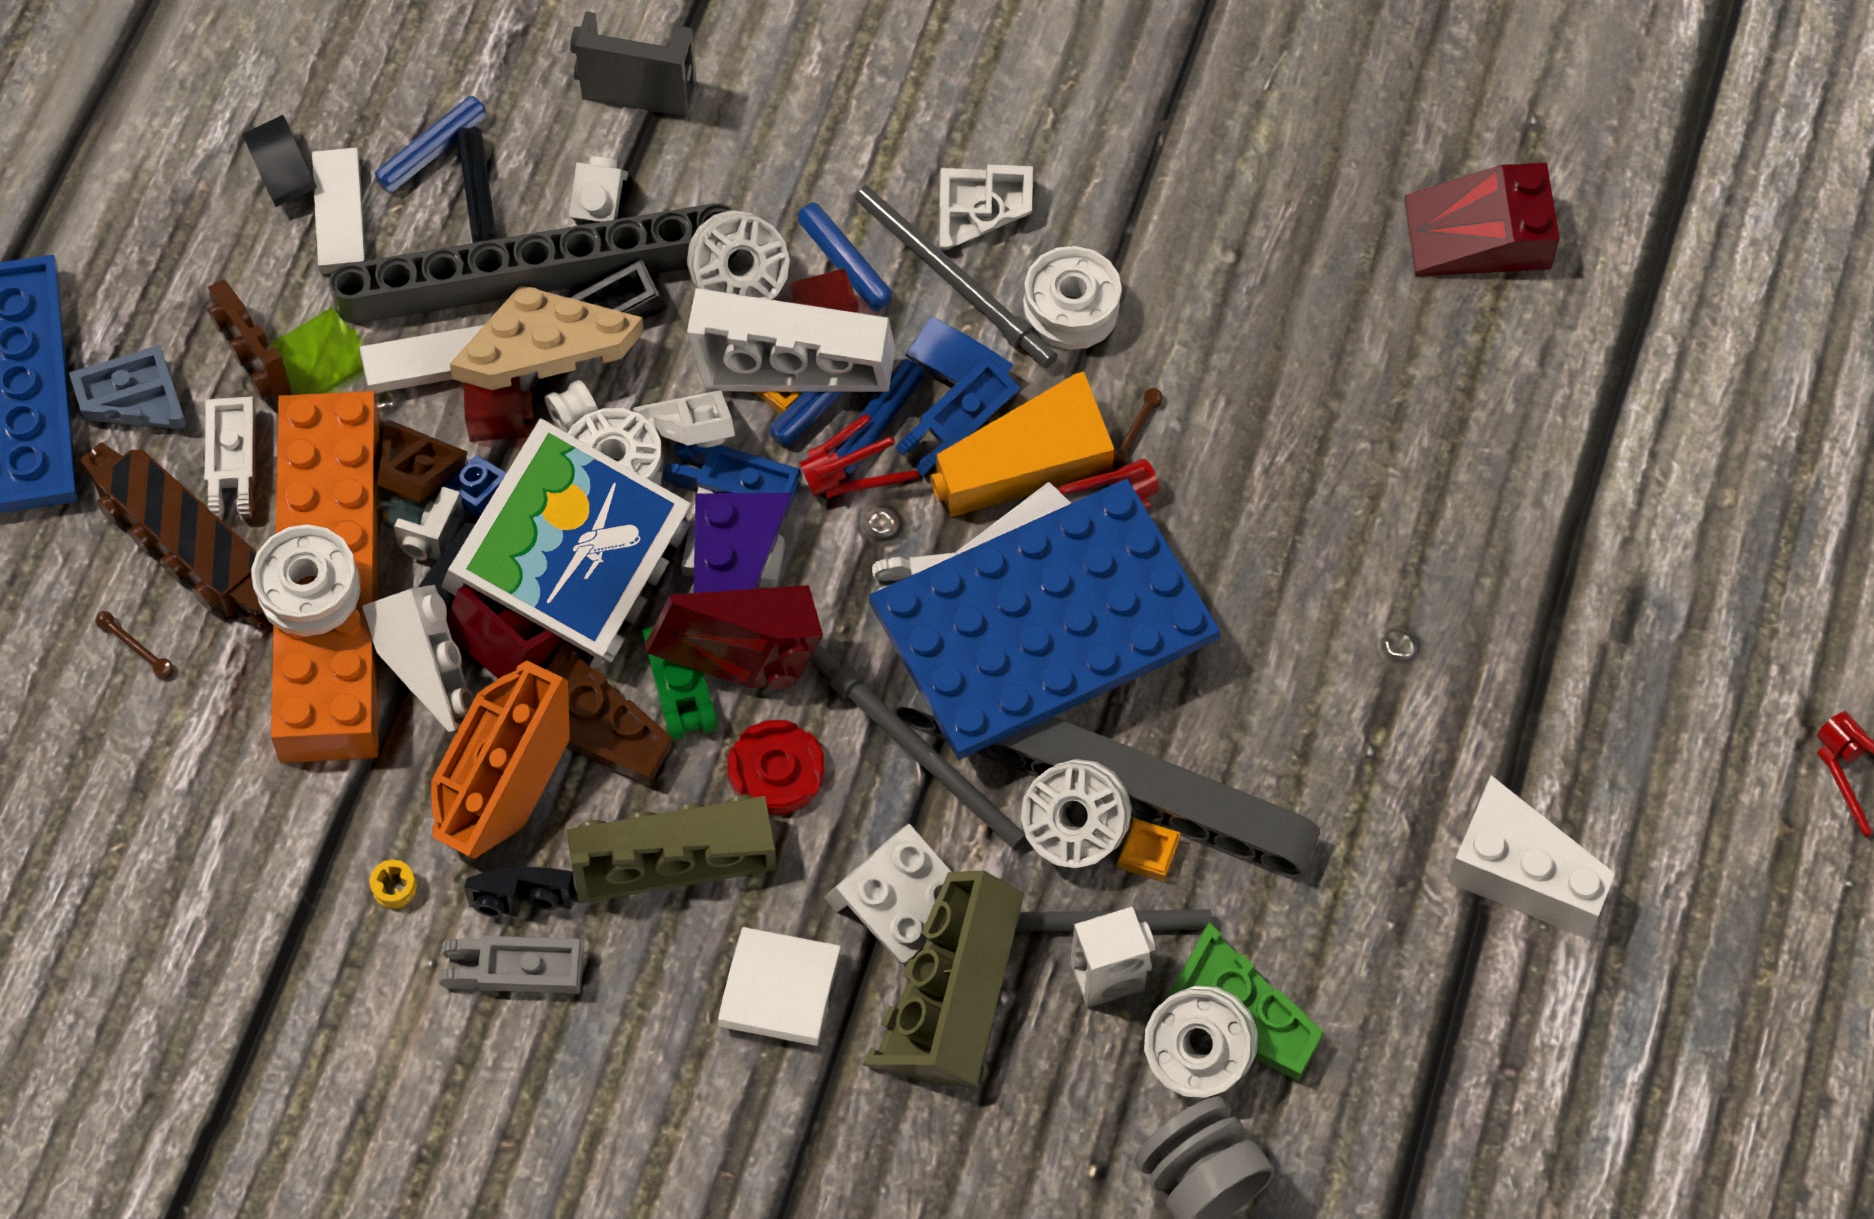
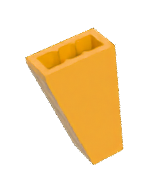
M1080 372L1072 375L937 454L936 473L930 475L931 486L937 502L945 501L950 517L1030 496L1048 482L1055 488H1059L1063 484L1112 472L1114 447L1085 373Z

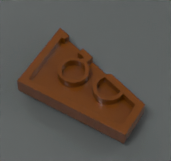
M223 279L208 287L213 305L207 308L210 318L219 333L227 330L233 340L229 341L228 344L238 364L241 367L248 364L254 374L250 375L249 378L259 398L262 401L269 398L278 412L279 396L292 395L282 356L275 347L270 348L263 330L259 325L254 326L246 307L227 281Z
M564 640L547 670L568 680L570 740L566 748L650 786L673 746L672 737L631 700H626L608 684V680L596 668L592 669L577 656L576 650Z

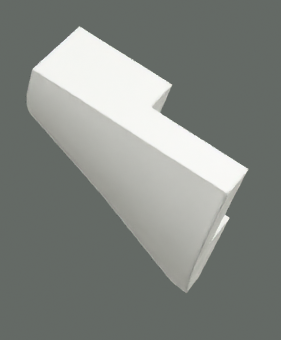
M988 164L986 170L941 168L939 185V249L948 250L1031 214L1033 166Z

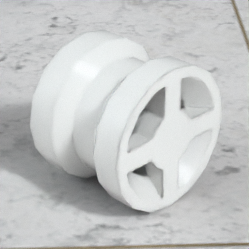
M581 380L570 383L568 390L561 394L553 392L545 396V403L557 428L566 433L584 415L598 410L592 395Z

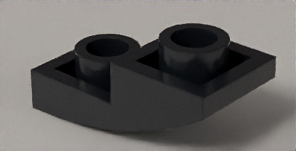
M284 115L243 133L252 158L275 207L286 202L299 200L307 192L317 188L308 164L298 147Z
M515 867L484 872L468 877L464 885L469 907H473L475 911L482 915L493 918L502 917L503 914L518 917L523 899L528 900L533 906L545 910H555L557 906L572 909L577 892L573 871L542 867Z

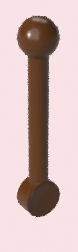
M1149 388L1145 391L1144 405L1119 448L1114 449L1113 466L1121 467L1126 464L1128 459L1126 453L1152 408H1157L1162 403L1163 395L1159 389Z
M101 611L97 614L95 618L97 627L102 630L111 631L152 665L157 678L165 680L172 676L174 669L170 660L166 658L158 659L118 626L110 612Z

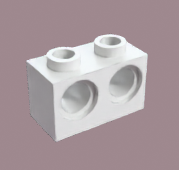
M1133 906L1074 924L1070 964L1087 1008L1145 990L1147 971L1152 970L1150 952L1155 951V945L1147 922H1138Z

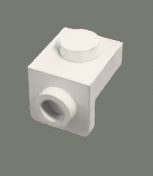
M590 156L589 164L576 162L569 217L597 222L617 219L623 180L627 181L628 171L617 168L618 160Z

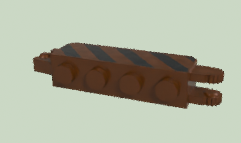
M101 442L80 459L83 469L96 486L100 497L96 503L102 513L113 523L121 520L129 528L128 533L132 540L144 552H148L151 549L161 557V565L174 580L179 582L184 578L193 586L192 593L207 610L212 611L214 608H217L227 619H230L237 613L247 623H250L251 627L255 626L256 629H268L269 626H272V623L269 622L261 609L258 597L253 589L251 568L257 553L144 450H129L122 456Z

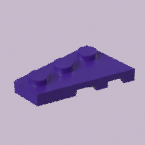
M695 493L693 593L759 588L770 553H773L778 540V532L782 521L790 509L792 493Z

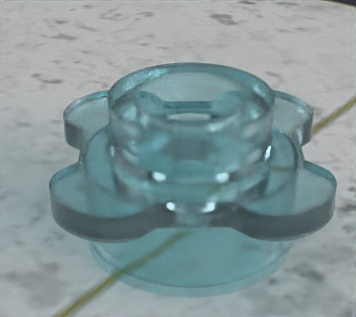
M394 495L391 496L390 502L378 501L377 507L382 509L381 524L383 526L394 529L397 519H403L420 525L424 509L419 507L418 501L405 500Z

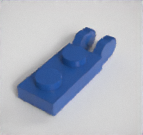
M986 355L921 416L920 423L902 439L895 449L902 456L910 453L930 431L941 444L919 462L916 470L924 477L936 467V456L938 453L978 431L1020 391L1021 387L989 355Z
M676 442L673 450L674 454L686 462L689 461L699 466L703 465L702 469L699 470L686 465L682 466L679 463H669L663 472L664 479L667 482L687 490L697 489L698 491V487L713 493H792V503L802 481V470L796 467L722 445L703 448L698 447L697 444L685 445L680 442Z

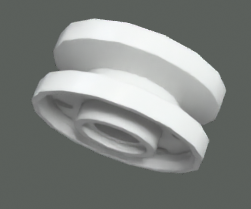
M736 210L713 215L701 224L689 243L687 256L691 280L698 289L770 300L779 294L786 282L790 262L786 243L774 226L751 212ZM739 249L746 250L749 257L746 267L739 272H730L728 268V258Z
M1069 246L1055 248L1044 253L1029 267L1024 283L1025 295L1023 298L1024 318L1035 327L1034 334L1050 346L1067 350L1089 348L1103 341L1115 328L1122 293L1119 273L1107 258L1091 249Z
M603 408L584 415L571 426L568 434L612 459H620L618 462L661 486L664 480V459L661 440L654 425L641 414L624 408Z
M307 524L288 527L271 536L257 551L251 568L253 589L258 597L261 609L270 623L289 634L304 637L319 635L340 626L355 610L361 593L359 572L355 565L353 553L343 538L324 527ZM304 577H316L314 581L309 584H297V582Z
M1074 759L1054 765L1033 780L1023 798L1021 821L1026 839L1038 855L1058 866L1080 868L1096 864L1120 846L1130 828L1132 806L1127 788L1115 772L1095 761ZM1069 801H1078L1087 809L1088 818L1085 825H1074L1068 820L1065 810Z
M1197 985L1169 996L1154 1010L1145 1029L1144 1051L1151 1071L1165 1087L1183 1096L1206 1098L1226 1091L1249 1071L1257 1054L1258 1031L1251 1012L1237 996L1219 987ZM1194 1028H1202L1211 1035L1213 1048L1209 1054H1200L1192 1048L1190 1034Z

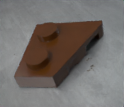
M388 419L385 421L377 485L394 491L395 495L402 499L420 502L451 479L465 465L468 452Z

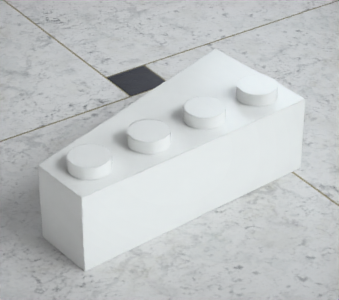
M695 289L687 334L705 391L889 392L896 347L887 317Z

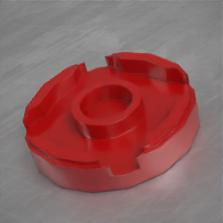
M765 720L748 727L739 735L740 739L735 742L733 748L731 747L727 756V775L734 795H750L754 798L765 796L769 815H787L802 809L818 795L825 779L824 753L817 738L809 731L807 733L805 730L798 728L796 723L787 720Z

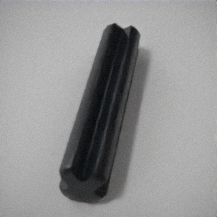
M476 126L462 128L458 132V142L472 243L497 239L482 130Z

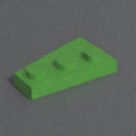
M1209 922L1167 998L1179 991L1197 985L1219 987L1237 996L1251 1012L1258 1031L1257 1054L1254 1059L1299 1081L1322 1039L1323 1031L1281 990H1275L1254 970L1255 965L1242 953L1238 955L1221 938L1222 934ZM1194 1028L1211 1037V1035L1202 1028Z

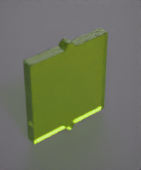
M332 307L269 344L271 349L275 347L282 356L290 387L296 395L327 393L364 371L359 348L362 345L358 341L357 331L355 329L350 330Z

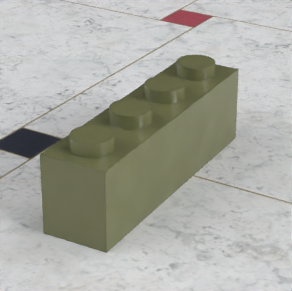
M738 795L720 804L704 806L699 803L683 805L673 812L661 814L638 812L630 815L625 820L608 823L602 820H590L580 824L577 828L567 829L570 859L579 904L777 870L775 847L765 796L754 798L750 795Z
M984 870L948 872L922 930V934L927 938L922 951L914 959H909L902 977L909 980L897 1008L889 1005L881 1025L887 1027V1031L879 1049L870 1048L863 1063L864 1066L939 1086H976L1019 920L1024 892Z

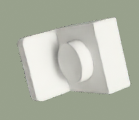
M442 487L435 503L430 501L426 505L421 525L397 519L394 525V532L398 547L414 559L426 560L430 558L437 561L456 536L465 516L460 492Z

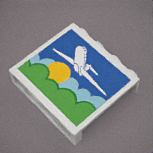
M540 418L450 565L441 588L456 595L457 590L467 584L594 656L590 667L597 669L602 659L612 663L623 644L625 637L619 635L618 632L624 621L626 620L634 625L648 600L640 595L646 583L648 582L656 586L670 562L662 557L668 545L670 544L678 548L691 524L683 519L691 503Z

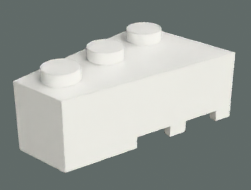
M1491 775L1455 858L1448 883L1589 940L1615 873Z

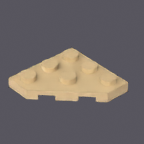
M520 285L450 363L451 376L454 380L496 390L511 386L510 378L536 372L538 378L541 379L576 370L575 362L601 357L603 363L619 360L624 357L644 333L642 317L620 312L619 310L597 306L574 298H567Z

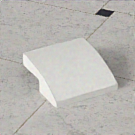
M742 927L722 999L718 1027L818 1046L828 1011L830 991L840 960L841 946Z

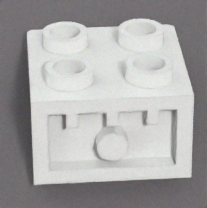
M907 824L823 898L836 912L848 905L899 964H904L924 947L927 938L922 934V930L945 878L951 870L910 824Z

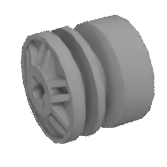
M1219 1096L1205 1099L1172 1117L1155 1131L1135 1154L1134 1163L1142 1173L1151 1174L1149 1184L1154 1190L1162 1191L1175 1187L1166 1200V1208L1174 1219H1227L1252 1201L1274 1177V1167L1256 1142L1248 1140L1233 1145L1241 1135L1243 1125L1239 1119L1235 1117L1229 1118L1231 1108Z

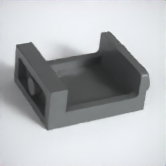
M586 11L581 27H574L570 42V52L576 54L577 57L574 66V79L580 81L582 99L687 117L697 83L692 28L675 25L669 46L666 47L598 35L596 14Z

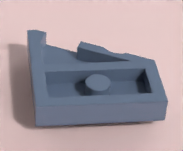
M160 345L69 372L84 420L173 429L187 427Z

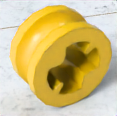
M391 859L383 861L374 868L370 875L369 883L373 896L384 907L394 909L403 907L411 902L416 894L417 883L414 873L408 864L401 860ZM398 874L405 887L400 892L395 888V894L393 895L386 894L385 886L381 882L386 877L392 880V875Z

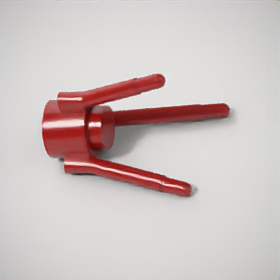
M868 414L863 415L845 427L824 444L807 451L810 458L799 462L813 496L815 497L825 492L827 499L842 493L916 480L920 477V473L914 470L842 483L838 482L847 478L843 468L879 453L895 443L893 437H887L841 458H838L836 451L828 454L871 421V417Z
M1140 459L1112 472L1059 486L1058 491L1065 495L1106 484L1111 486L1124 479H1128L1144 507L1149 509L1151 504L1148 497L1158 493L1159 483L1149 461Z
M1843 711L1829 719L1818 731L1817 738L1824 746L1818 750L1817 755L1828 766L1862 835L1870 837L1872 830L1837 760L1843 758L1846 763H1851L1864 754L1866 750L1874 755V740L1867 735L1847 711Z

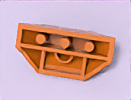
M527 660L516 667L517 670L500 677L477 693L431 780L432 813L435 823L432 826L433 838L473 859L524 828L570 740L568 680Z

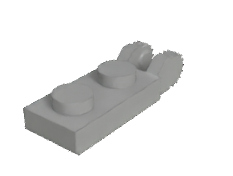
M481 936V939L450 938L442 943L441 954H443V957L463 961L479 959L478 968L442 969L439 973L438 984L444 988L472 990L478 987L479 990L572 994H580L584 955L583 940Z

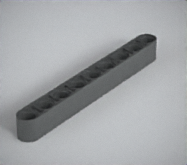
M712 203L349 263L339 266L332 272L329 278V287L337 315L348 323H364L508 299L520 285L545 292L592 285L641 259L652 274L688 269L689 243L698 227L713 215L733 209L722 203ZM671 239H678L675 242H668ZM625 247H634L631 249H622ZM739 250L734 251L728 258V261L735 257ZM581 254H587V256L584 257H576ZM534 262H542L537 265H531ZM490 269H496V271L493 272H485ZM443 277H451V278L446 279V280H439L440 278H443ZM405 284V285L402 286V287L393 288V287L396 286V285ZM352 292H359V293L354 294V295H347V294L352 293Z
M911 679L896 709L897 716L907 725L947 741ZM1051 717L976 752L979 755L1036 778L1058 763L1074 759L1098 762L1115 772L1127 788L1132 806L1131 816L1180 832V835L1287 878H1300L1320 835V828L1313 821L1300 814L1057 717Z

